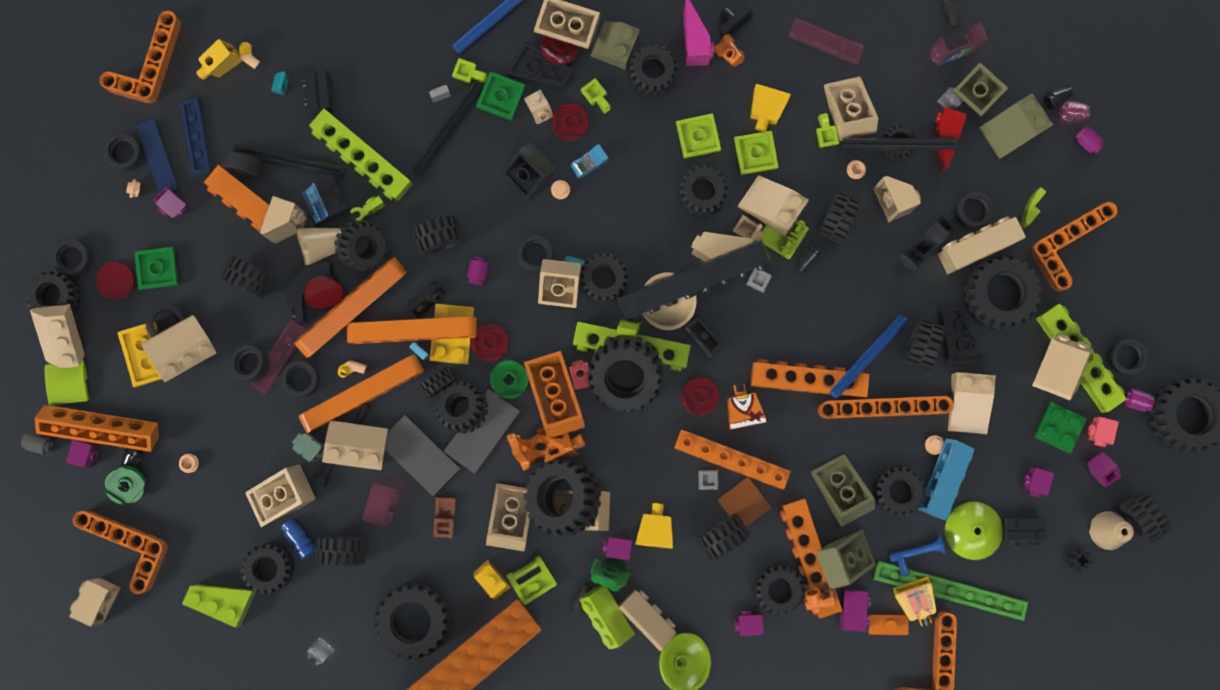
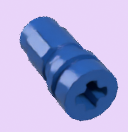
M295 518L281 526L285 532L283 535L289 544H293L295 547L294 551L298 552L297 556L300 560L309 557L316 551L315 545L311 544L312 540L306 537L305 532Z

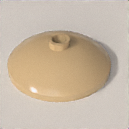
M675 273L657 274L650 278L644 286ZM697 296L686 300L685 297L677 299L678 303L668 307L665 304L660 306V310L650 314L647 311L642 314L654 327L662 330H674L684 326L691 320L696 310Z

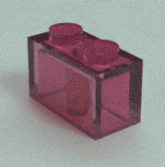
M373 483L362 521L386 527L388 523L391 524L394 515L391 512L393 504H397L399 499L398 489Z

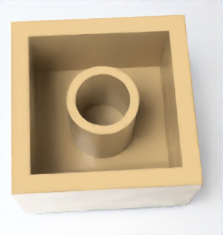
M543 259L540 270L538 304L576 308L579 295L581 263Z
M101 578L83 582L79 589V598L73 602L70 608L72 612L69 617L90 627L104 623L121 587Z

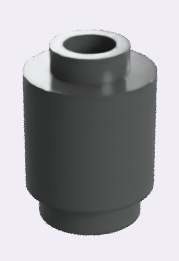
M26 432L22 437L21 447H24L27 451L45 455L51 451L53 441H51L50 436L36 434V432Z

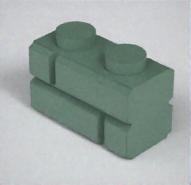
M298 434L292 442L294 444L293 450L309 462H317L323 456L325 444L311 434Z

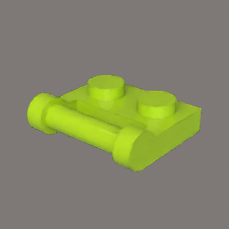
M540 555L534 557L535 560L513 574L511 572L506 575L524 605L557 585ZM538 566L542 570L540 573L521 585L518 584L517 580Z

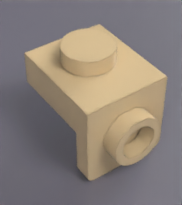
M541 90L524 98L536 124H540L553 117L549 103Z
M743 215L732 232L739 237L751 238L757 241L763 234L761 231L763 226L761 224L757 225Z

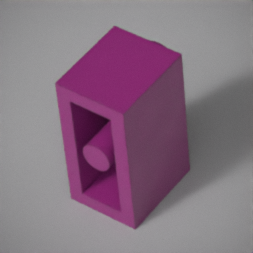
M841 590L842 611L840 612V629L866 632V627H869L870 624L867 607L871 605V596L868 595L867 591Z

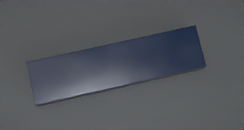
M200 99L180 101L191 173L193 176L212 173Z
M152 119L136 125L159 193L166 186L172 192L179 191L180 189L156 120Z

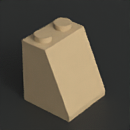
M704 232L702 236L697 235L691 246L693 248L692 254L705 262L752 243L754 240L745 237Z
M1055 335L1050 342L1033 386L1071 400L1079 388L1093 348H1090L1084 342L1078 341L1076 343L1071 341L1065 335Z

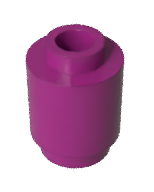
M1087 126L1075 136L1078 139L1077 142L1090 154L1092 152L1096 154L1104 146L1102 144L1104 139Z
M474 257V260H470L467 278H469L468 283L483 286L489 263L485 262V258Z
M1131 388L1124 394L1127 398L1124 401L1126 407L1145 412L1146 410L1151 411L1154 406L1155 398L1150 393Z

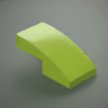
M1042 187L1033 193L1024 209L1021 219V227L1023 229L1029 226L1040 213V210L1035 205L1046 193Z
M622 317L617 333L636 337L642 322L632 321V319L626 320Z

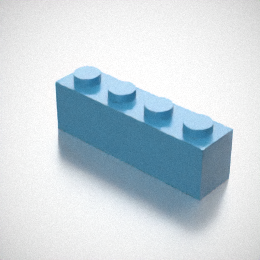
M946 438L927 484L926 492H924L925 500H922L921 503L923 505L918 510L935 518L947 520L951 513L953 502L958 496L961 482L965 478L967 467L973 458L974 448L957 440Z

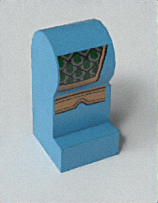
M598 144L591 151L584 154L583 157L574 161L571 167L578 178H582L606 164L609 160Z

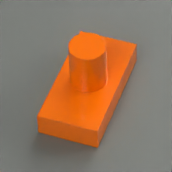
M868 614L870 616L869 635H908L907 615Z

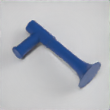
M939 535V538L931 544L891 553L889 556L891 562L898 561L901 576L906 577L910 575V572L908 571L905 559L931 551H940L945 554V549Z

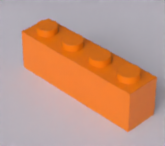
M218 165L204 181L209 186L206 190L215 197L219 194L223 198L221 202L229 208L234 206L238 209L236 213L244 220L248 217L253 221L250 225L260 232L270 205Z

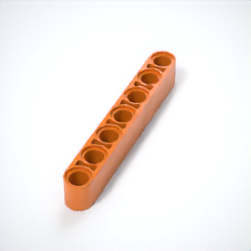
M392 257L294 342V345L306 358L310 357L404 276L407 270L395 257Z
M476 317L347 324L348 344L477 337Z
M413 354L304 412L298 417L307 434L312 433L329 424L330 420L334 421L415 378L425 372L417 355Z
M947 396L834 400L821 403L818 407V414L824 419L936 415L949 413L953 409L954 404L951 398ZM941 400L945 401L947 404L945 410H941L939 408V402ZM921 401L927 403L928 408L926 411L920 409ZM883 402L889 405L887 413L881 410ZM902 402L908 404L907 412L901 410L900 404ZM864 403H867L870 406V412L868 414L862 411V405ZM844 404L850 405V414L843 412L842 407ZM825 405L831 406L832 413L830 415H826L823 412Z

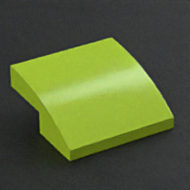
M82 360L80 366L59 368L53 364L44 365L49 405L83 402L90 399L86 384L88 377L84 360Z

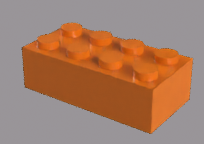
M561 351L524 362L547 438L584 428L583 417Z

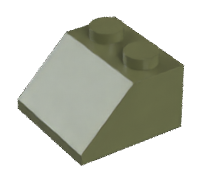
M605 21L591 57L626 70L638 41L640 29L622 22Z
M979 63L953 92L976 113L982 116L1006 92L1008 87L984 65Z

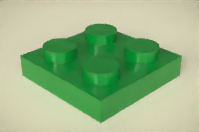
M490 71L476 107L512 121L526 86Z
M174 247L135 252L139 290L179 285Z
M1049 402L1034 437L1060 450L1071 453L1087 418L1053 402Z

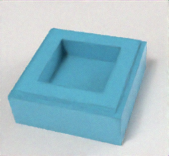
M416 342L409 346L424 361L430 357Z

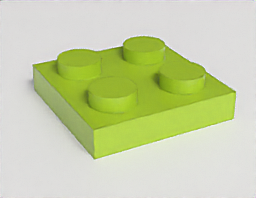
M713 113L676 121L684 159L721 151Z
M772 131L734 137L740 175L779 168Z

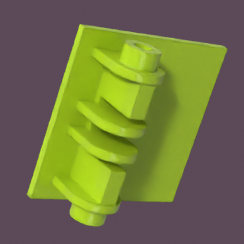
M802 220L796 221L785 237L766 225L759 239H763L766 246L790 260L809 228L805 226L806 223Z

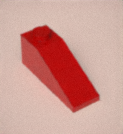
M947 107L942 112H938L935 118L937 123L935 128L936 138L957 139L958 142L967 115ZM938 150L940 169L942 171L949 167L954 150Z

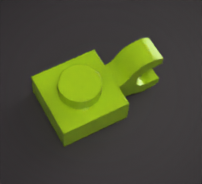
M458 58L452 74L453 78L470 84L472 79L485 84L488 78L486 73L476 70V64Z
M596 78L580 89L592 106L597 103L604 114L611 110L609 103L604 99L607 92Z
M827 113L820 114L818 120L821 128L816 129L819 148L838 145L836 125L830 126Z
M379 196L372 197L365 202L364 208L355 207L350 212L352 214L360 212L361 215L356 220L363 221L368 215L371 216L386 205Z

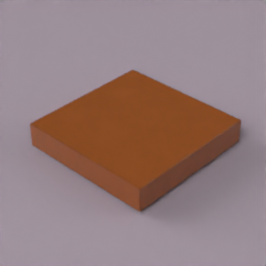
M746 477L717 499L729 516L738 514L745 527L771 508L749 477Z

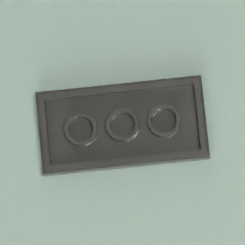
M490 389L484 395L485 401L488 403V407L485 408L488 410V415H484L485 422L481 421V427L479 429L475 427L474 432L467 430V434L456 433L444 450L446 454L474 474L520 413L518 409Z
M406 415L387 433L385 450L432 496L459 471L460 468Z

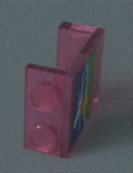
M982 23L973 25L965 35L968 43L948 51L943 37L939 38L931 48L932 60L936 61L937 65L940 66L980 50L989 40Z

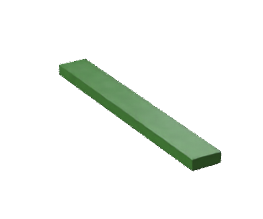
M877 560L873 580L901 586L928 576L933 596L1022 621L1025 619L1029 602L908 569L910 575L902 577L899 566Z

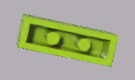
M603 585L597 586L579 599L583 610L589 615L593 627L598 630L604 645L608 649L620 647L635 635L607 587Z

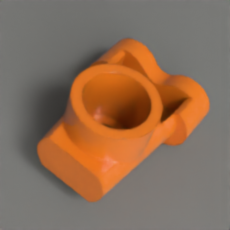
M726 34L721 42L714 47V52L719 57L723 56L732 66L736 67L743 62L744 53L734 44L735 40L730 34Z
M812 588L805 592L807 611L820 612L824 607L836 606L833 589L821 593L820 589Z

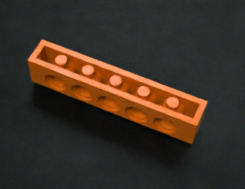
M757 359V362L752 363L750 386L831 395L830 390L846 372L845 368L834 367L833 370H826V366L815 365L814 368H807V364L795 363V366H788V362L776 361V364H769V360ZM769 369L776 372V378L773 380L769 379L766 375ZM863 370L852 382V386L847 388L840 396L866 398L868 395L869 374H864ZM788 371H791L795 374V380L793 382H790L786 379V373ZM807 373H810L814 376V382L812 384H809L805 381V375ZM826 375L833 378L831 386L826 385L824 382Z
M44 405L35 417L36 434L149 452L152 451L159 439L157 422Z
M680 430L674 449L779 489L785 488L791 472L684 430Z
M800 499L781 505L780 516L782 521L787 523L788 529H785L788 539L793 541L794 547L792 552L795 559H799L801 566H798L801 578L805 577V591L812 588H818L820 591L831 590L825 580L821 564L818 562L816 552L822 548L806 500ZM795 516H800L802 519V524L799 527H795L792 523ZM803 534L808 537L806 545H800L799 537ZM808 553L814 555V561L811 564L805 562V556ZM814 572H819L820 580L816 583L812 582L811 575ZM835 588L833 590L836 606L824 607L820 612H813V615L817 614V617L823 618L842 611Z

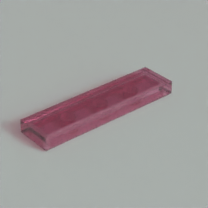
M795 18L788 37L856 65L865 48L861 44L798 18Z
M290 320L268 354L270 364L266 376L260 381L250 383L249 385L267 395L297 347L294 345V342L307 329Z

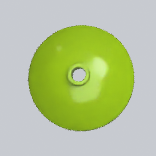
M966 502L953 509L945 523V537L950 548L959 556L970 560H980L992 555L1000 546L1003 538V525L999 515L990 506L980 502ZM977 527L980 529V533L978 535H976L974 532L975 528Z
M690 633L675 635L661 651L659 661L661 676L672 690H698L702 687L709 676L711 668L710 653L704 641Z

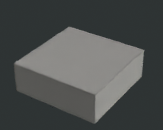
M447 85L429 92L433 103L451 96Z
M754 268L746 285L764 293L772 275L763 270L757 271V268Z
M699 470V490H718V470Z

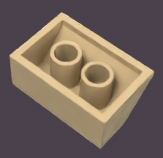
M544 0L534 32L588 49L599 24L600 12L562 0Z
M885 176L873 188L888 222L911 213L921 204V196L917 189L914 190L912 185Z
M273 196L260 234L271 242L278 243L296 234L297 229L305 227L307 222L306 213L295 203Z
M70 304L31 309V316L45 360L59 368L80 366L85 354Z
M194 315L141 343L155 370L164 382L216 354L209 338Z
M330 420L322 462L381 470L388 428Z
M635 589L619 604V609L661 652L676 634L674 630L676 626L669 618L665 620L660 615L662 611L655 604L651 606L647 602L649 597L642 590L638 592Z

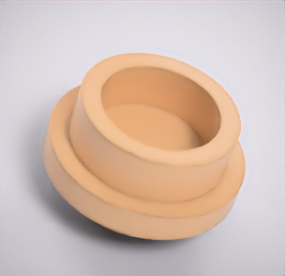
M859 160L851 161L847 166V174L852 179H860L866 173L865 164Z
M136 179L128 182L126 193L130 194V198L139 196L141 182H136Z
M563 180L554 182L551 187L552 195L557 199H565L570 193L569 184Z
M936 435L928 437L925 441L927 452L933 455L940 454L944 445L943 439Z
M185 454L179 460V467L185 473H192L199 466V460L193 454Z

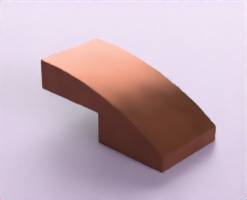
M436 496L433 537L453 538L456 497Z

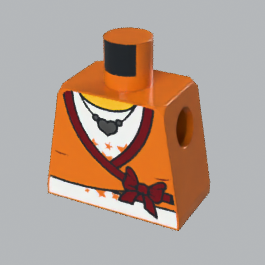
M745 383L734 385L736 397L728 398L727 400L729 430L767 422L756 393L747 394Z

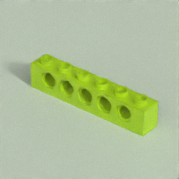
M323 109L309 125L313 130L311 133L318 140L323 138L327 142L325 145L333 152L337 150L342 154L340 158L347 164L353 163L356 166L354 170L361 176L366 174L370 178L369 182L374 187L378 188L380 186L385 190L383 194L391 201L393 198L399 201L413 185L408 178L327 110ZM335 129L336 132L333 136H327L328 130ZM344 141H350L349 147L341 148V144ZM358 153H364L362 160L357 161L355 159ZM378 165L379 169L377 172L371 173L370 167ZM393 177V182L390 185H385V178Z
M1057 304L1036 318L1051 340L1055 335L1061 334L1072 337L1076 343L1078 341L1087 343L1091 348L1090 341L1082 336L1079 325L1068 316L1069 311L1065 306ZM1058 321H1061L1063 323V330L1058 329ZM1092 350L1081 384L1099 410L1105 413L1124 402L1127 398L1124 396L1125 391L1113 380L1114 376L1111 371L1103 366L1102 358ZM1092 368L1097 372L1096 378H1093L1090 374ZM1103 384H1105L1108 387L1107 394H1104L1102 392L1101 388Z
M577 322L573 346H576L578 351L587 352L590 349L595 350L596 353L597 348L600 345L603 346L606 340L614 339L615 336L619 335L622 339L626 335L618 334L615 329ZM639 334L636 337H631V339L640 337L643 338V343L648 341L652 344V347L658 351L663 365L670 366V370L681 372V369H686L691 345ZM597 335L599 342L595 345L588 342L589 336ZM670 350L674 353V358L666 360L663 353Z

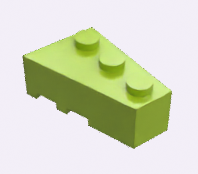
M195 584L189 587L182 604L233 627H238L242 625L256 592L252 591V589Z

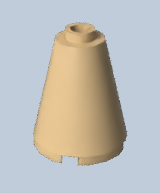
M340 228L297 229L298 241L301 246V254L305 266L314 264L336 253L335 249L338 246L335 245V241H338L337 233L340 234L342 232Z
M1104 511L1097 514L1092 519L1089 529L1092 541L1098 547L1106 550H1114L1121 547L1133 537L1134 533L1132 526L1120 514L1112 511Z

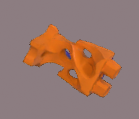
M544 427L538 429V434L529 440L522 439L520 435H507L513 456L519 461L523 471L528 470L535 463L577 456V450L586 446L581 434L572 437L571 433L580 429L549 439ZM540 443L545 444L544 450H538L537 445Z

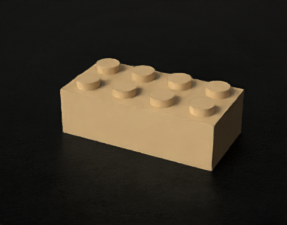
M1007 216L994 223V227L991 224L977 231V235L972 232L961 238L959 243L955 240L942 247L943 251L938 256L947 275L1026 238L1017 218L1009 219Z

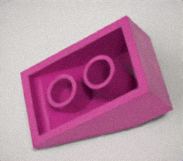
M685 0L683 13L686 66H705L709 64L710 59H713L714 42H710V35L690 0Z

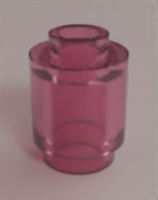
M1065 101L1060 106L1059 114L1063 120L1086 121L1090 114V106L1085 103Z

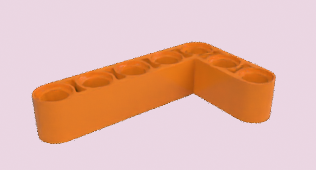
M164 11L160 14L139 80L113 72H105L100 77L102 87L111 93L145 103H154L157 100L181 27L180 20L173 12ZM169 19H173L172 24L166 25ZM165 36H168L167 41L161 43V39ZM158 54H162L161 59L155 61V57ZM155 71L156 76L154 78H149L150 74ZM114 79V83L108 86V82ZM132 84L131 90L126 91V87ZM150 89V94L148 96H144V92Z
M1106 202L1031 246V256L1054 291L1061 292L1072 285V277L1056 251L1114 218L1117 214V207L1114 203ZM1103 208L1109 211V216L1104 215ZM1087 217L1092 219V226L1087 223ZM1071 227H1074L1077 230L1076 235L1071 233ZM1055 236H1058L1060 238V245L1055 243ZM1038 245L1043 246L1044 254L1038 251ZM1048 262L1054 264V270L1048 268ZM1058 278L1064 280V287L1058 284Z
M92 511L77 512L73 516V524L77 528L142 553L129 586L130 590L135 594L150 591L166 555L167 543L160 538ZM84 514L88 517V522L85 525L81 520ZM101 522H104L106 525V529L103 532L99 528ZM119 529H122L124 532L122 539L117 536ZM137 536L141 537L142 543L140 546L136 545L135 538ZM155 543H157L160 546V550L158 553H155L153 551V545ZM147 561L151 562L152 569L150 572L147 571L145 568V564ZM140 579L145 584L142 590L138 587V581Z
M942 611L935 618L932 689L898 687L895 690H954L957 619L953 614ZM945 616L950 618V623L947 626L942 624V619ZM947 635L949 637V642L947 645L943 646L941 644V639L943 636ZM947 655V664L941 665V657ZM946 675L947 682L944 685H940V677Z

